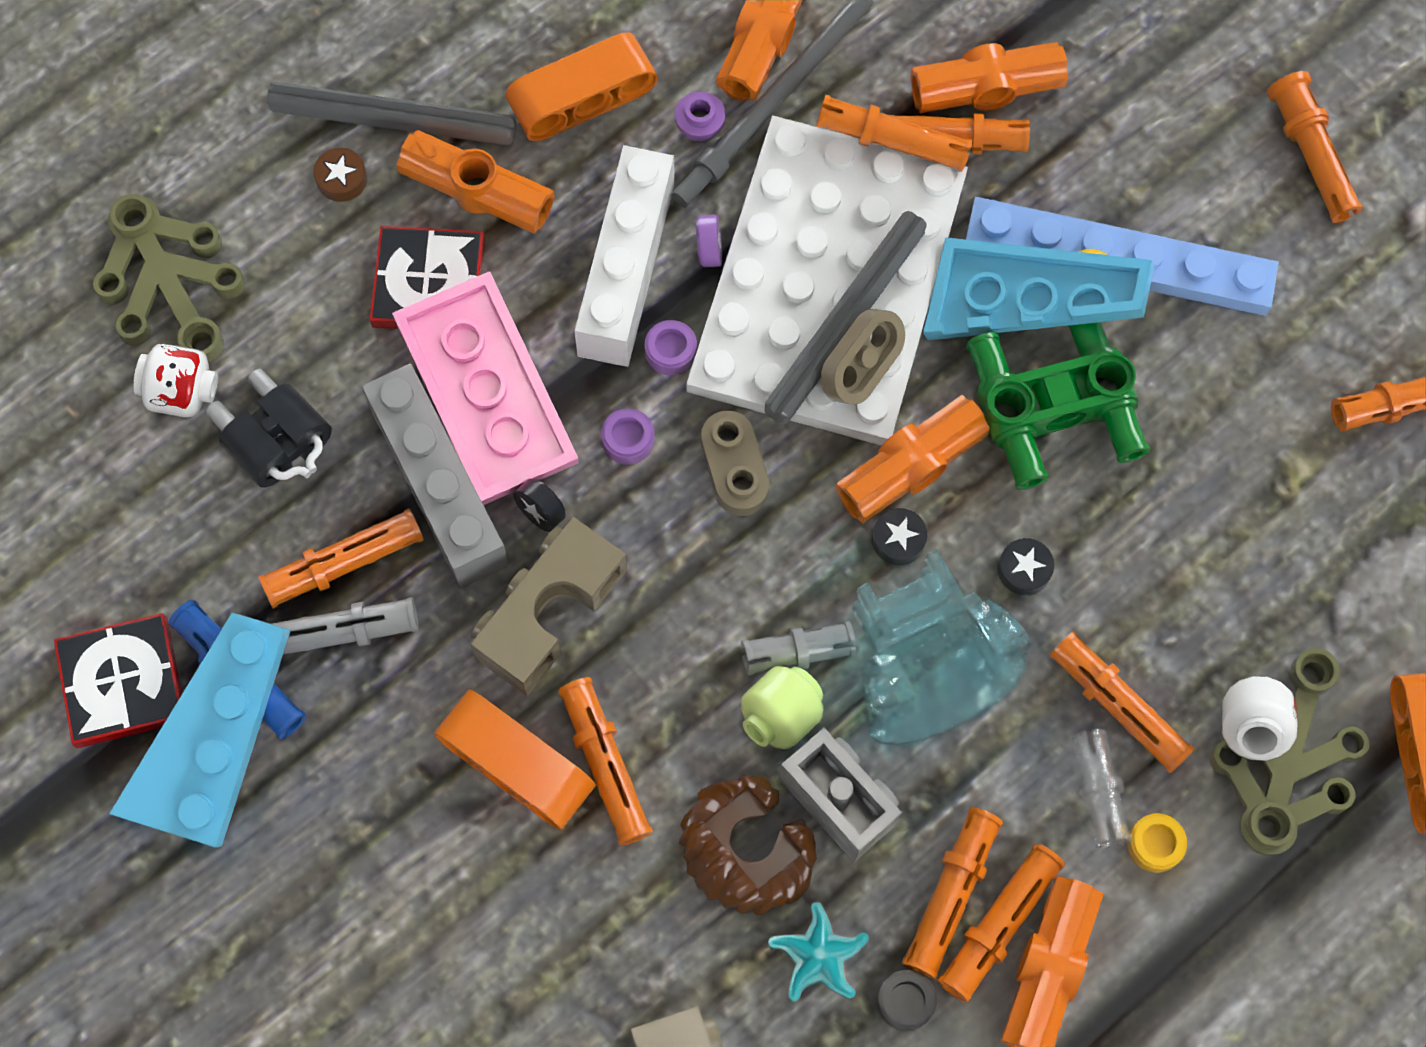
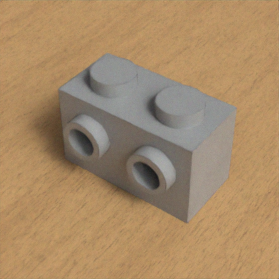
M823 728L781 764L779 780L855 863L896 826L902 812L897 808L899 802L892 791L879 779L873 781L858 765L860 759L849 744L840 737L834 739Z

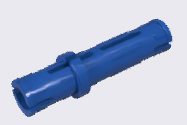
M189 600L182 604L168 621V625L175 629L199 654L198 662L200 664L222 630L199 606L196 600ZM274 683L262 720L276 733L277 738L282 740V738L286 739L298 730L306 720L307 714L300 710Z

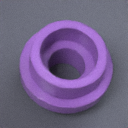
M692 92L678 102L675 109V122L678 129L687 138L698 142L707 141L718 134L723 128L725 108L722 102L713 94ZM705 111L709 114L700 118L694 116L692 112Z

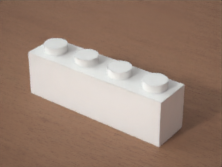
M623 145L575 327L578 357L626 367L629 366L671 200V193L674 188V155Z

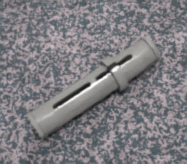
M413 597L372 606H365L364 602L351 604L350 610L272 623L273 625L291 630L283 655L356 641L359 646L370 645L372 638L419 631L418 614Z

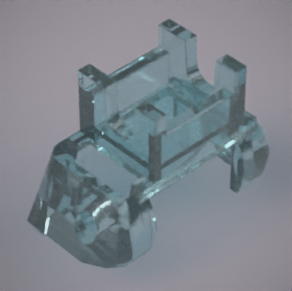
M937 549L927 553L925 561L928 566L921 570L920 579L879 599L876 598L869 583L857 589L859 600L854 602L852 611L877 654L866 660L862 673V684L869 736L879 744L904 745L924 741L963 724L1002 700L1015 688L1026 669L1025 655L1032 645L1026 631L1010 613L991 601V599L981 603L982 600L975 592L964 597ZM967 610H969L973 619L968 615Z

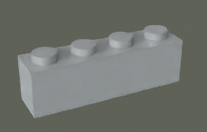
M410 363L362 385L370 410L459 588L462 589L508 567L509 564L504 545L412 364Z

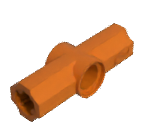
M747 0L736 23L733 37L734 42L717 76V87L721 88L728 97L743 103L747 100H757L776 57L782 58L788 48L796 24V14L803 0Z
M1058 42L1007 51L1000 44L990 43L969 50L963 55L962 59L912 67L910 80L914 105L920 113L973 104L974 108L980 111H992L1008 105L1019 95L1066 87L1068 73L1065 50Z
M416 130L413 134L409 133L401 147V153L396 164L398 173L456 198L459 206L465 211L473 214L487 212L534 234L543 228L550 216V210L555 200L554 190L496 165L493 157L486 151L480 149H467L464 151L419 130ZM473 178L485 179V181L479 185L472 186L466 184L469 180Z
M961 395L920 425L916 426L915 423H911L901 428L883 443L876 456L857 467L852 473L836 483L835 491L839 495L842 505L853 519H857L864 524L909 492L911 495H915L926 489L945 472L948 463L988 436L990 427L985 420L984 413L973 400L966 399Z
M1060 876L1054 879L1042 911L1037 932L1031 934L1018 967L1016 981L1019 982L1000 1039L1001 1043L1009 1047H1055L1068 1002L1072 1003L1084 977L1089 954L1085 950L1104 893L1096 890L1092 885Z

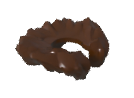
M743 774L739 779L719 781L701 789L698 792V801L686 813L680 824L683 834L679 838L678 843L684 846L687 874L694 878L698 889L704 890L708 900L718 899L724 908L736 907V911L740 914L752 910L756 916L765 914L774 906L782 907L784 904H791L799 900L810 886L812 868L817 859L814 834L807 827L804 819L783 824V828L776 838L773 851L761 861H745L734 853L730 843L734 827L744 819L767 815L779 803V790L772 788L769 780L762 775L754 777Z

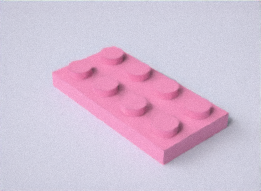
M490 271L392 313L445 431L483 505L515 492L527 479H537L540 481L578 464V456Z

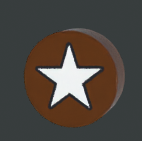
M347 148L330 149L324 152L314 165V178L317 187L330 200L338 202L352 200L361 194L367 184V172L364 162L353 150Z

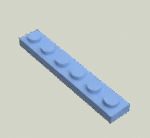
M976 196L965 239L1075 252L1084 249H1096L1112 256L1152 260L1154 271L1149 291L1266 316L1272 307L1279 264L1278 261Z

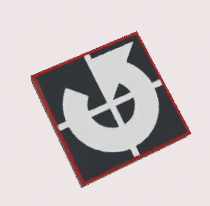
M380 226L370 312L372 328L398 329L393 318V312L482 275L485 245L484 232Z
M164 613L54 639L71 743L74 747L78 749L162 728L182 695L168 618Z

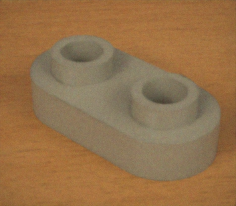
M869 309L857 317L823 365L821 384L824 393L829 399L839 403L856 405L864 402L870 396L901 353L905 343L904 324L896 313L887 310Z
M721 411L715 413L703 425L701 448L717 501L730 514L737 516L754 514L764 506L769 492V478L754 429L750 421L738 412ZM729 429L737 434V438L733 441H723L719 438L718 434L723 430ZM744 477L751 481L752 486L747 490H739L733 485V481Z

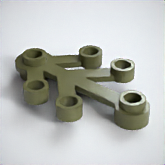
M128 194L120 197L113 203L108 216L109 228L116 238L103 270L97 273L93 280V288L100 300L106 304L113 305L122 302L127 297L129 286L123 276L136 247H138L145 261L127 308L116 319L115 328L124 343L131 346L141 345L148 340L151 334V327L147 317L160 287L181 326L177 335L179 346L195 349L198 342L210 340L212 344L202 351L206 354L208 363L213 362L221 355L224 348L222 334L212 320L200 318L179 278L213 286L215 292L220 297L231 299L240 295L244 290L245 280L240 269L232 263L217 265L165 252L156 237L188 243L197 256L210 258L219 253L222 248V239L217 228L208 222L192 224L160 216L156 204L140 195ZM135 218L144 219L140 224L128 227L131 220ZM204 235L213 236L210 243L206 245L197 244L200 237ZM227 275L236 277V280L231 285L222 286L219 284L220 280ZM108 282H119L115 290L111 292L103 291L104 286ZM130 323H141V327L137 332L132 334L125 332L126 327Z
M1321 648L1305 650L1291 664L1290 679L1296 688L1294 699L1297 703V738L1291 748L1280 757L1266 761L1262 760L1270 775L1265 795L1245 764L1247 758L1235 753L1237 757V764L1235 766H1228L1223 763L1220 758V750H1232L1228 747L1225 739L1220 741L1210 753L1212 768L1217 773L1228 777L1245 808L1240 818L1241 836L1250 849L1261 855L1275 856L1285 852L1295 842L1299 825L1325 813H1342L1351 807L1355 801L1356 794L1353 785L1344 778L1333 777L1323 783L1318 788L1316 794L1288 805L1295 782L1340 761L1346 763L1355 762L1368 752L1370 746L1369 738L1361 728L1347 726L1336 733L1332 740L1303 753L1318 697L1335 685L1340 674L1336 658L1330 652ZM1310 667L1316 670L1319 675V683L1308 682L1303 676V668ZM1343 736H1350L1356 740L1358 744L1357 753L1348 752L1343 747ZM1329 787H1336L1342 791L1344 795L1343 804H1335L1329 799ZM1260 819H1267L1274 824L1276 828L1274 837H1266L1260 832L1258 826Z

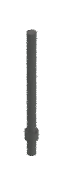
M850 0L714 148L707 147L693 162L694 169L671 193L673 200L678 205L686 208L708 183L714 184L729 169L728 162L871 8L874 4L873 0Z

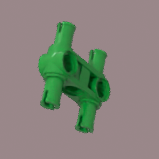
M1101 322L1068 325L1080 358L1019 374L1010 373L997 333H984L967 342V350L970 352L981 383L977 387L976 395L985 420L990 427L988 437L992 439L993 444H996L998 448L1004 449L1017 490L1031 489L1048 481V472L1045 470L1034 440L1035 437L1100 421L1105 423L1117 455V462H1131L1149 453V444L1146 443L1135 413L1139 402L1134 388L1136 380L1135 367L1117 348L1110 346ZM1096 379H1109L1116 384L1118 390H1106L1098 384ZM1001 404L1010 405L1017 410L1019 416L1005 417L997 411L995 406Z

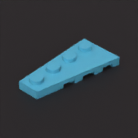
M945 238L923 333L928 341L975 336L990 332L1003 333L1143 318L1154 271L1153 262L1148 259Z
M231 613L109 814L213 847H221L223 845L291 630Z

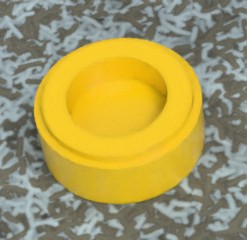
M1153 813L1142 817L1131 828L1127 837V849L1131 859L1140 868L1148 872L1161 873L1170 870L1183 859L1187 850V837L1183 827L1177 820L1166 814Z

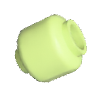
M776 666L772 668L742 696L741 711L745 718L743 728L746 734L755 743L766 747L768 744L779 749H790L795 746L822 719L823 705L821 700L823 699V692L821 687L809 673L799 667H792L790 669L788 667Z

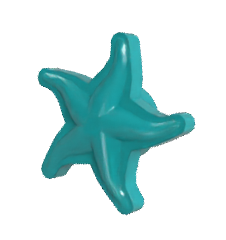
M814 902L810 908L813 920L805 935L774 936L769 939L768 946L772 950H782L796 964L788 993L790 1001H798L802 990L817 982H822L833 992L850 1000L855 996L856 991L846 981L843 963L851 959L867 944L869 936L864 932H861L854 938L833 935L831 924L822 905L819 902Z

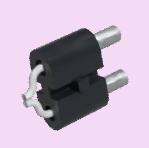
M262 369L253 371L248 377V382L262 396L257 401L260 408L252 415L245 410L235 418L219 401L213 402L208 406L206 415L222 431L219 436V444L261 488L270 487L280 480L289 479L297 474L308 478L311 473H315L317 467L314 461L321 454L323 446L327 443L332 433L331 425L291 384L285 383L277 386ZM301 456L306 460V467L308 469L301 466L293 467L291 463Z

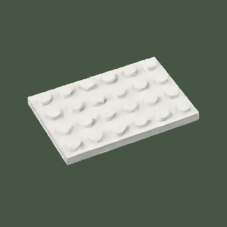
M772 115L689 374L686 392L765 413V402L902 213L911 211L923 218L927 223L925 234L871 307V309L892 311L902 320L905 328V343L901 353L864 402L851 405L832 401L824 393L820 378L790 420L882 446L894 432L931 301L945 238H948L968 167L965 166L964 170L960 172L955 168L871 142L866 147L858 144V138Z

